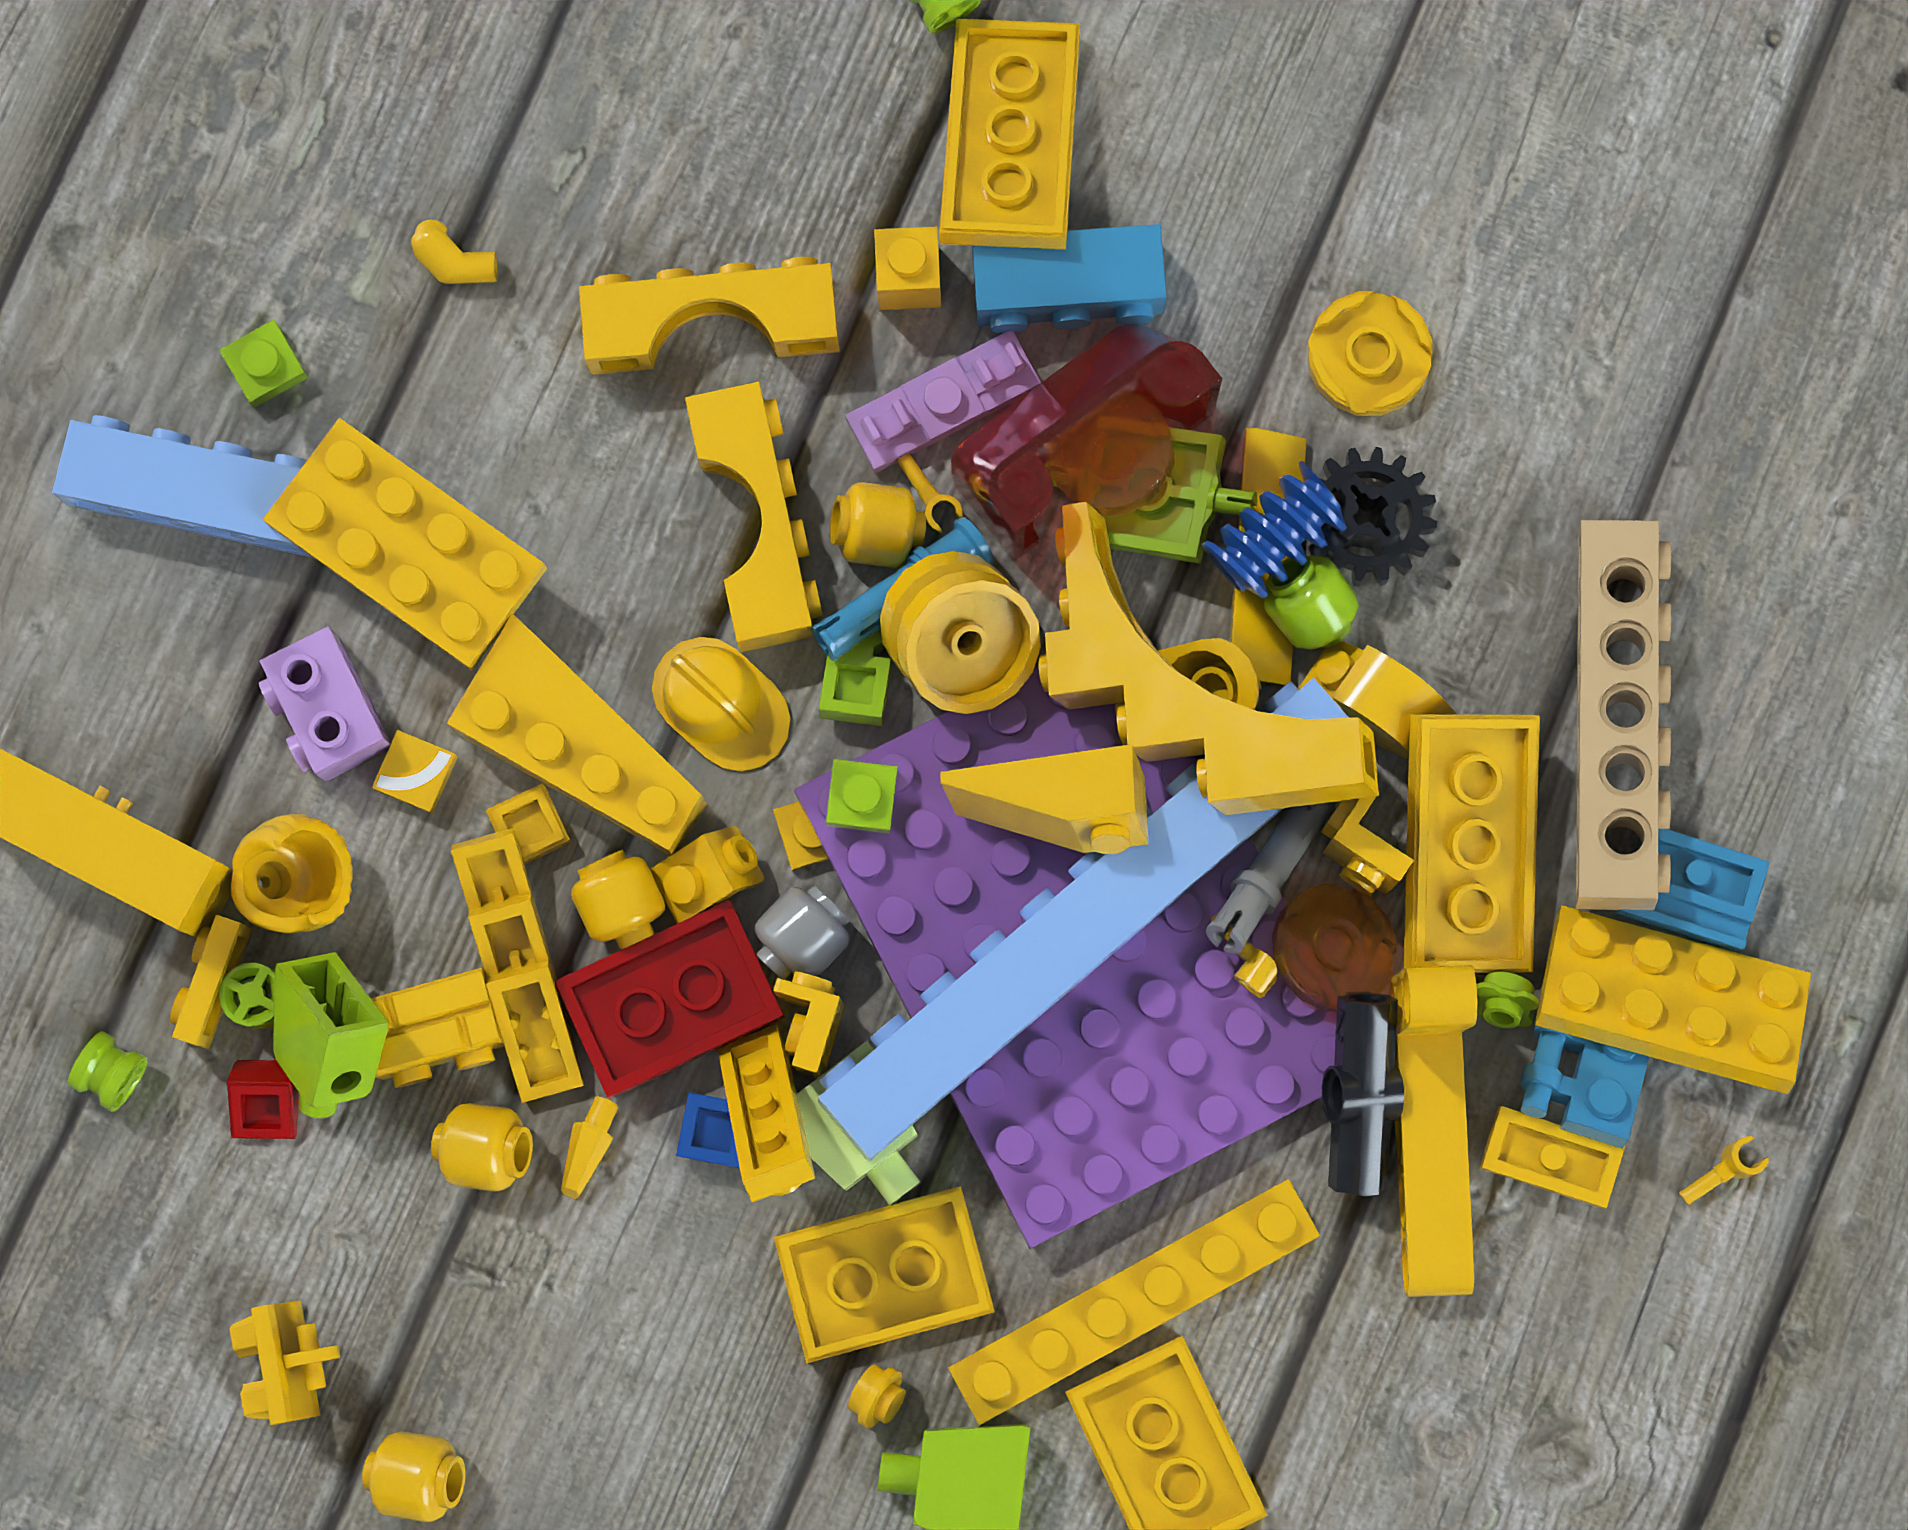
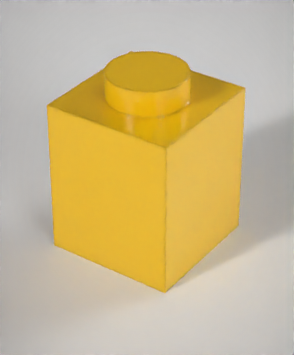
M938 227L874 229L879 310L941 308Z

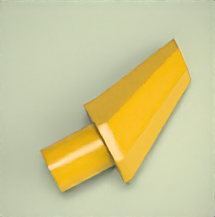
M595 1096L585 1120L574 1122L561 1186L563 1195L572 1199L579 1198L612 1142L613 1137L607 1132L617 1112L618 1105L611 1100Z

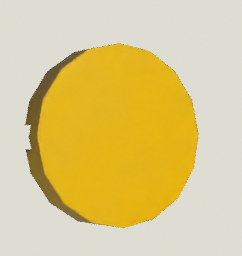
M1357 291L1336 299L1318 316L1307 343V368L1316 389L1334 407L1355 416H1383L1403 408L1421 391L1431 368V358L1433 355L1432 337L1423 317L1406 300L1394 295L1389 297L1382 293H1374L1375 291Z

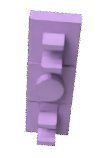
M1007 331L906 382L891 392L846 414L845 417L871 468L876 474L897 463L900 457L906 454L913 455L1041 388V382L1014 332Z

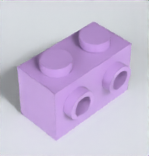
M329 626L259 660L267 676L266 679L259 682V687L275 716L285 712L295 733L286 738V742L303 773L312 769L314 774L327 782L388 751L391 741L340 637Z

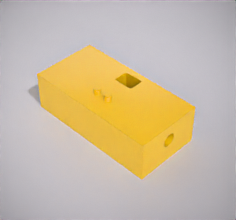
M0 748V838L195 938L198 937L204 926H212L215 915H220L231 895L230 886L233 869L128 815L133 802L122 797L116 808L105 803L111 792L108 789L99 785L94 796H91Z

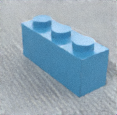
M1161 224L1068 230L1066 250L972 245L977 327L990 326V330L993 333L1003 334L1007 331L1018 333L1027 330L1028 323L1053 322V327L1057 329H1079L1089 326L1091 319L1116 317V323L1121 325H1139L1151 322L1154 319L1153 315L1164 314L1167 297Z

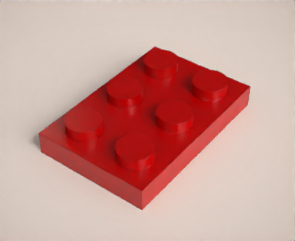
M730 899L555 980V984L608 1099L615 1098L785 1018Z

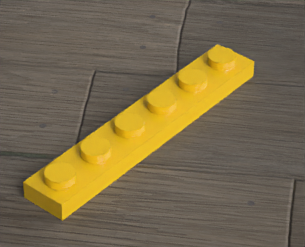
M1286 1179L954 1363L948 1369L978 1425H981L1318 1238L1320 1234L1290 1180Z

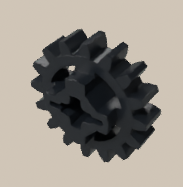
M1375 447L1369 461H1362L1356 448L1349 449L1346 455V466L1341 467L1332 458L1327 459L1323 465V471L1327 480L1325 481L1320 478L1339 503L1347 529L1343 532L1334 527L1328 529L1327 523H1324L1321 529L1327 546L1322 549L1315 545L1310 555L1329 557L1340 572L1343 568L1351 570L1352 584L1357 587L1360 586L1365 574L1372 572L1379 586L1386 585L1389 579V568L1392 566L1403 576L1408 574L1412 569V564L1407 554L1410 553L1423 558L1430 547L1419 537V534H1433L1437 528L1436 520L1423 516V512L1433 508L1436 503L1435 495H1419L1417 491L1426 476L1423 472L1413 474L1409 478L1404 475L1402 471L1407 458L1403 455L1395 459L1392 465L1383 463V451L1380 447ZM1360 478L1378 479L1387 483L1385 487L1367 485ZM1406 505L1409 515V526L1406 537L1402 540L1399 536L1401 532L1394 523L1396 514ZM1359 507L1364 512H1369L1375 508L1380 513L1375 526L1369 521L1362 525H1358L1354 519ZM1351 546L1370 549L1375 556L1356 555L1346 549Z

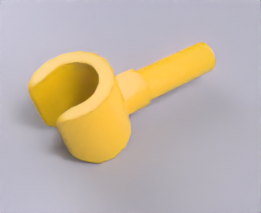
M906 454L898 459L897 463L917 490L919 498L925 505L923 512H925L926 527L935 533H942L940 526L932 518V508L938 503L949 505L957 519L963 516L960 502L948 494H939L911 454Z
M1215 914V915L1210 919L1211 922L1215 919V917L1217 916V914ZM1233 927L1229 929V931L1224 937L1227 942L1231 938L1229 935ZM1246 941L1244 949L1237 954L1245 963L1234 975V978L1254 996L1262 998L1277 980V967L1271 956L1260 949H1255L1250 942Z
M1745 1136L1728 1143L1722 1151L1721 1162L1715 1165L1711 1171L1679 1192L1684 1202L1690 1205L1722 1182L1725 1183L1733 1177L1744 1179L1762 1172L1768 1165V1157L1754 1163L1750 1168L1744 1166L1739 1160L1738 1152L1740 1147L1749 1143L1755 1137Z

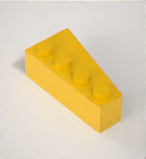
M513 613L511 614L447 724L457 735L667 855L671 856L680 850L707 806L701 793Z

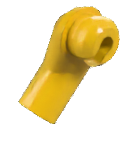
M429 219L418 224L415 234L411 238L412 251L415 258L438 281L444 284L498 281L496 251L462 252L446 234L447 227L442 222Z

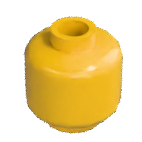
M857 482L851 485L845 496H836L830 518V542L833 545H839L842 557L846 561L896 568L906 561L911 548L914 549L917 546L923 545L926 532L925 512L916 511L913 495L908 489Z
M622 849L577 870L580 880L572 887L571 897L592 940L606 942L615 939L621 950L655 934L650 922L661 916L664 912L665 903L643 858L638 856L627 858Z
M473 1103L458 1105L449 1113L445 1123H439L436 1126L431 1140L433 1159L439 1161L440 1170L445 1180L456 1187L494 1192L507 1189L516 1178L524 1176L532 1157L533 1141L530 1129L523 1126L521 1118L516 1112L506 1107Z
M398 1431L385 1437L378 1446L377 1451L369 1453L363 1466L362 1482L364 1488L370 1491L371 1501L379 1513L392 1518L433 1522L441 1518L448 1508H454L460 1501L464 1489L466 1471L463 1459L456 1455L450 1441L439 1436Z

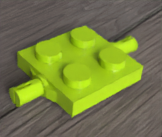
M1100 417L1094 447L1085 459L1083 466L1048 460L1045 464V469L1048 472H1043L1044 486L1078 490L1079 502L1089 503L1105 518L1110 549L1194 563H1201L1204 550L1202 544L1206 541L1208 528L1215 519L1216 513L1240 516V512L1247 507L1256 511L1253 506L1257 507L1258 499L1257 492L1254 491L1247 492L1222 488L1220 470L1226 447V440L1222 435Z

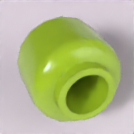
M1306 555L1308 562L1304 565L1287 558L1282 563L1288 579L1282 582L1271 575L1268 577L1266 589L1268 596L1263 599L1266 613L1286 639L1297 648H1330L1339 644L1349 634L1351 623L1354 621L1358 611L1359 603L1356 592L1336 565L1324 556Z

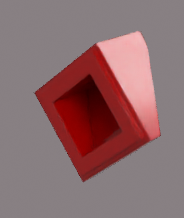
M237 1060L234 1062L227 1079L231 1138L295 1139L297 1136L298 1090L276 1060Z

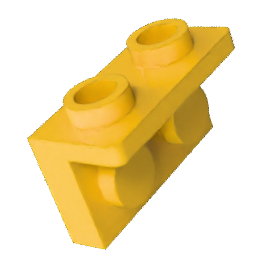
M795 971L792 982L777 978L773 990L781 1001L808 1008L806 1016L795 1013L787 1036L785 1051H788V1055L794 1056L792 1066L799 1073L818 1078L826 1072L845 1005L840 996L834 995L835 987L832 986V982Z

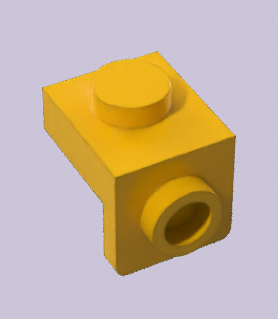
M736 826L703 834L650 869L677 924L719 905L738 892L754 888L765 880L758 866V857L754 847L742 836Z

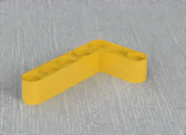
M1472 965L1408 967L1391 978L1389 995L1398 1000L1394 1064L1399 1068L1404 1084L1403 1111L1400 1118L1395 1121L1404 1291L1406 1297L1472 1295L1474 1289V1257L1462 1032L1475 1026L1477 1020L1475 971Z

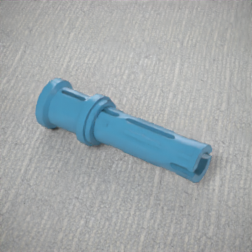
M960 517L953 523L954 530L927 548L917 546L911 550L906 559L907 564L898 569L897 572L846 604L845 607L833 615L811 627L812 634L825 655H828L830 660L836 661L840 656L851 650L852 647L881 630L880 614L888 590L905 569L924 557L949 551H958L978 555L993 565V554L974 524L966 517Z

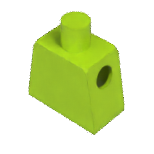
M336 952L277 963L275 967L273 1052L275 1059L300 1093L298 1102L300 1111L312 1118L330 1117L336 1112L338 1103L363 1098L372 1092L389 1022Z
M1005 1424L925 1429L921 1456L882 1452L878 1492L916 1496L913 1524L929 1530H1019L1030 1425Z

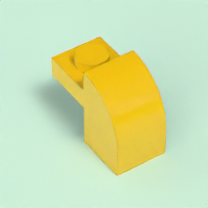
M1341 641L1333 647L1325 648L1298 687L1301 689L1311 679L1315 678L1349 718H1360L1374 732V742L1378 746L1409 760L1410 714H1457L1442 696L1423 679L1393 658L1369 645L1362 650L1345 641Z

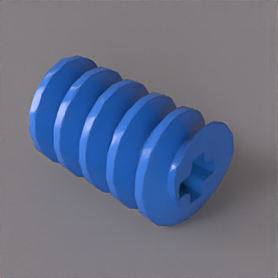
M1303 461L1299 462V470L1304 482L1289 474L1279 478V485L1284 499L1270 491H1264L1259 495L1264 516L1249 507L1244 508L1240 512V519L1245 532L1229 524L1224 525L1220 529L1225 549L1210 541H1205L1202 544L1203 549L1212 562L1240 592H1244L1247 589L1264 599L1268 596L1262 579L1265 573L1282 582L1288 579L1281 561L1285 556L1301 565L1308 562L1301 545L1305 539L1323 549L1327 546L1321 529L1324 523L1341 532L1347 529L1339 503L1320 478Z

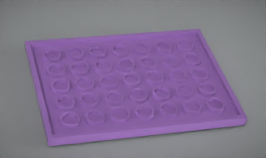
M1036 667L1020 690L995 708L971 714L948 711L851 760L898 766L890 834L826 826L832 770L794 789V793L803 811L810 821L827 858L910 1019L927 1006L920 998V995L949 971L957 980L976 964L969 954L998 929L1007 938L1026 921L1019 912L1046 888H1049L1056 896L1075 879L1068 870L1087 854L956 815L941 785L940 772L1123 746L1124 744L1120 739L1117 728L1115 703L1068 710L1050 697L1049 692L1044 691L1039 677V667ZM1205 754L1145 762L1137 756L1145 775L1146 804L1153 813L1172 798L1166 787L1194 763L1197 765V761L1204 759ZM1251 838L1242 843L949 1093L1029 1249L1322 1097L1323 1075L1329 1066L1334 1065L1337 999L1282 896L1276 909L1271 914H1264L1247 940L1255 949H1260L1271 956L1277 967V980L1264 997L1257 998L1234 978V975L1245 961L1237 954L1223 951L1228 943L1226 939L1223 938L1217 947L1209 940L1206 934V928L1211 923L1210 919L1221 910L1232 894L1230 885L1240 870H1248L1258 855V851Z

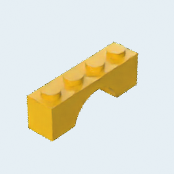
M814 257L789 258L781 262L780 268L756 270V265L752 263H730L719 267V273L694 275V272L690 269L673 268L658 272L656 279L631 281V277L624 274H608L595 278L594 285L579 286L584 358L591 375L654 369L662 346L675 330L691 320L709 315L731 316L751 324L765 336L777 358L840 352L831 263L819 264L818 259Z
M759 382L685 397L697 458L702 472L721 475L739 483L753 496L761 510L762 527L756 549L749 560L738 571L724 580L736 641L741 653L814 637L811 631L813 626L811 619L823 617L816 580L803 582L798 558L810 556L803 520L790 521L785 498L795 496L797 492L789 458L776 459L772 437L784 435L776 398L764 400Z

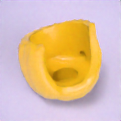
M286 814L274 817L248 833L238 845L232 859L231 898L235 907L249 922L269 931L300 933L323 928L333 923L342 915L344 907L350 902V895L352 893L351 883L353 880L352 856L348 851V846L343 836L328 823L305 814Z

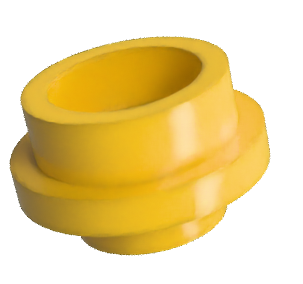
M874 1364L863 1373L848 1401V1409L858 1415L857 1421L860 1425L870 1429L879 1421L887 1424L895 1417L906 1395V1390L900 1387L903 1377L902 1372L894 1367L884 1370Z

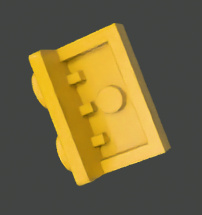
M1377 796L1341 801L1321 833L1331 839L1322 854L1343 867L1339 876L1344 881L1369 896H1372L1376 889L1387 895L1400 882L1414 861L1359 824Z

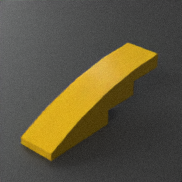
M514 828L453 844L451 846V854L469 909L468 919L485 971L486 988L521 1102H528L584 1086L564 1003L555 984L557 977Z

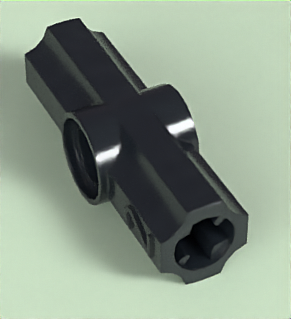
M1359 991L1347 992L1346 995L1338 996L1334 1065L1329 1066L1325 1070L1321 1087L1323 1109L1331 1123L1328 1186L1335 1192L1349 1193L1356 1196L1379 1195V1192L1388 1189L1391 1121H1397L1400 1118L1404 1106L1403 1079L1399 1068L1394 1064L1398 1000L1391 995Z

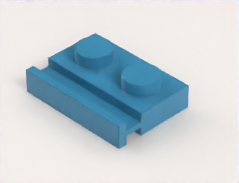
M1658 829V854H1670L1669 893H1658V901L1654 911L1620 909L1616 911V914L1737 953L1743 951L1747 942L1745 939L1748 929L1754 918L1770 862L1669 829ZM1639 837L1634 852L1639 850L1641 847V841Z

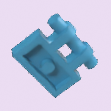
M1535 1026L1534 1035L1538 1038L1533 1062L1526 1064L1520 1083L1521 1088L1525 1090L1521 1111L1530 1117L1543 1118L1546 1116L1549 1101L1566 1105L1560 1129L1623 1149L1630 1137L1649 1056ZM1563 1049L1579 1054L1573 1078L1563 1075L1558 1070Z

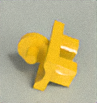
M301 1300L251 1308L252 1316L232 1324L229 1328L233 1351L237 1354L238 1358L259 1355L263 1380L243 1384L240 1395L244 1416L251 1419H270V1425L321 1416L316 1389L326 1387L322 1362L341 1358L339 1345L320 1348L316 1323L305 1325Z

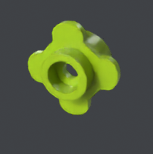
M1492 972L1485 976L1483 982L1477 984V995L1479 996V999H1477V1015L1483 1017L1488 1023L1501 1028L1528 1027L1533 1024L1534 1015L1530 1011L1538 1008L1539 999L1534 995L1535 988L1533 984L1524 977L1509 972Z

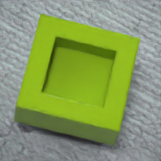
M274 319L220 349L223 358L253 408L308 378Z
M833 759L826 826L890 834L898 766Z

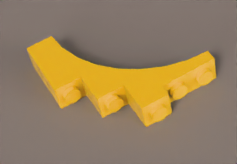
M1087 502L1062 505L1063 527L1057 528L1055 542L1059 560L1062 565H1066L1067 588L1060 591L1059 606L1062 620L1065 626L1070 627V629L1045 633L1046 654L1040 655L1038 667L1042 687L1045 692H1049L1050 697L1068 710L1125 702L1124 706H1119L1117 709L1118 733L1124 745L1132 744L1136 755L1145 762L1205 754L1204 759L1197 761L1196 773L1199 791L1203 798H1208L1209 804L1224 815L1379 796L1374 732L1360 718L1303 719L1260 712L1214 695L1179 673L1155 649L1129 608L1113 566L1105 518Z

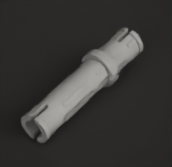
M1335 802L1316 804L1312 810H1309L1312 805L1288 808L1249 869L1240 870L1230 885L1232 894L1215 919L1207 926L1206 934L1215 946H1219L1229 929L1233 927L1229 935L1231 938L1223 951L1238 954L1244 949L1246 941L1264 914H1271L1281 900L1280 889L1328 817L1334 813L1336 809Z

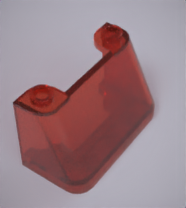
M1138 323L1124 324L1113 329L966 437L955 448L951 458L952 479L957 489L1014 562L1039 544V538L1034 530L1033 521L1049 507L1053 496V480L1048 469L1043 464L1099 423L1100 417H1107L1124 403L1128 404L1142 423L1149 424L1155 419L1170 418L1181 422L1186 430H1193L1214 415L1222 377L1205 355L1194 345Z

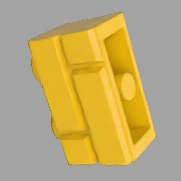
M477 968L371 998L389 1022L376 1078L382 1080L393 1078L395 1088L432 1079L430 1067L455 1060L457 1070L470 1069L495 1061L493 1049L504 1047V1043L486 988V975L483 968Z

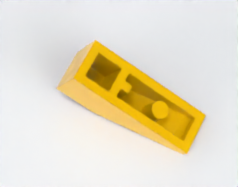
M1132 744L940 772L941 785L956 815L1082 853L1117 854L1129 847L1149 844L1145 775Z

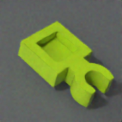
M881 630L852 647L851 650L840 656L836 661L830 660L827 655L818 708L819 718L883 726L892 665L891 658L875 656L885 648L882 644Z

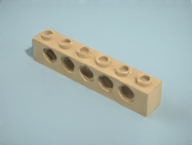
M1581 520L1578 536L1576 909L1654 911L1658 901V893H1669L1670 854H1658V829H1669L1671 817L1670 790H1659V766H1669L1671 756L1670 727H1659V703H1670L1671 667L1670 665H1659V641H1670L1671 604L1659 603V580H1670L1671 542L1659 541V521ZM1627 579L1637 584L1642 595L1633 602H1620L1609 594L1607 586L1615 580ZM1616 641H1629L1639 648L1642 657L1633 664L1622 665L1610 658L1607 653V647ZM1618 702L1630 703L1638 709L1642 720L1632 727H1619L1609 720L1606 710ZM1619 764L1629 765L1639 773L1642 783L1633 790H1618L1608 782L1606 778L1607 770ZM1616 827H1627L1639 836L1641 847L1632 854H1619L1608 846L1605 835Z

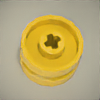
M949 551L924 557L901 573L888 590L880 614L882 644L894 664L908 678L911 685L923 698L945 711L971 714L993 709L1008 700L1020 690L1033 673L1041 648L1039 621L1027 599L1009 583L998 569L978 555Z

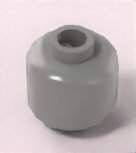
M813 885L808 891L799 887H790L757 920L755 933L764 946L756 955L783 980L792 972L795 973V971L819 977L847 948L849 935L844 927L850 919L816 886Z

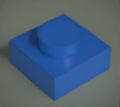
M688 1092L676 1152L677 1157L740 1169L727 1099Z

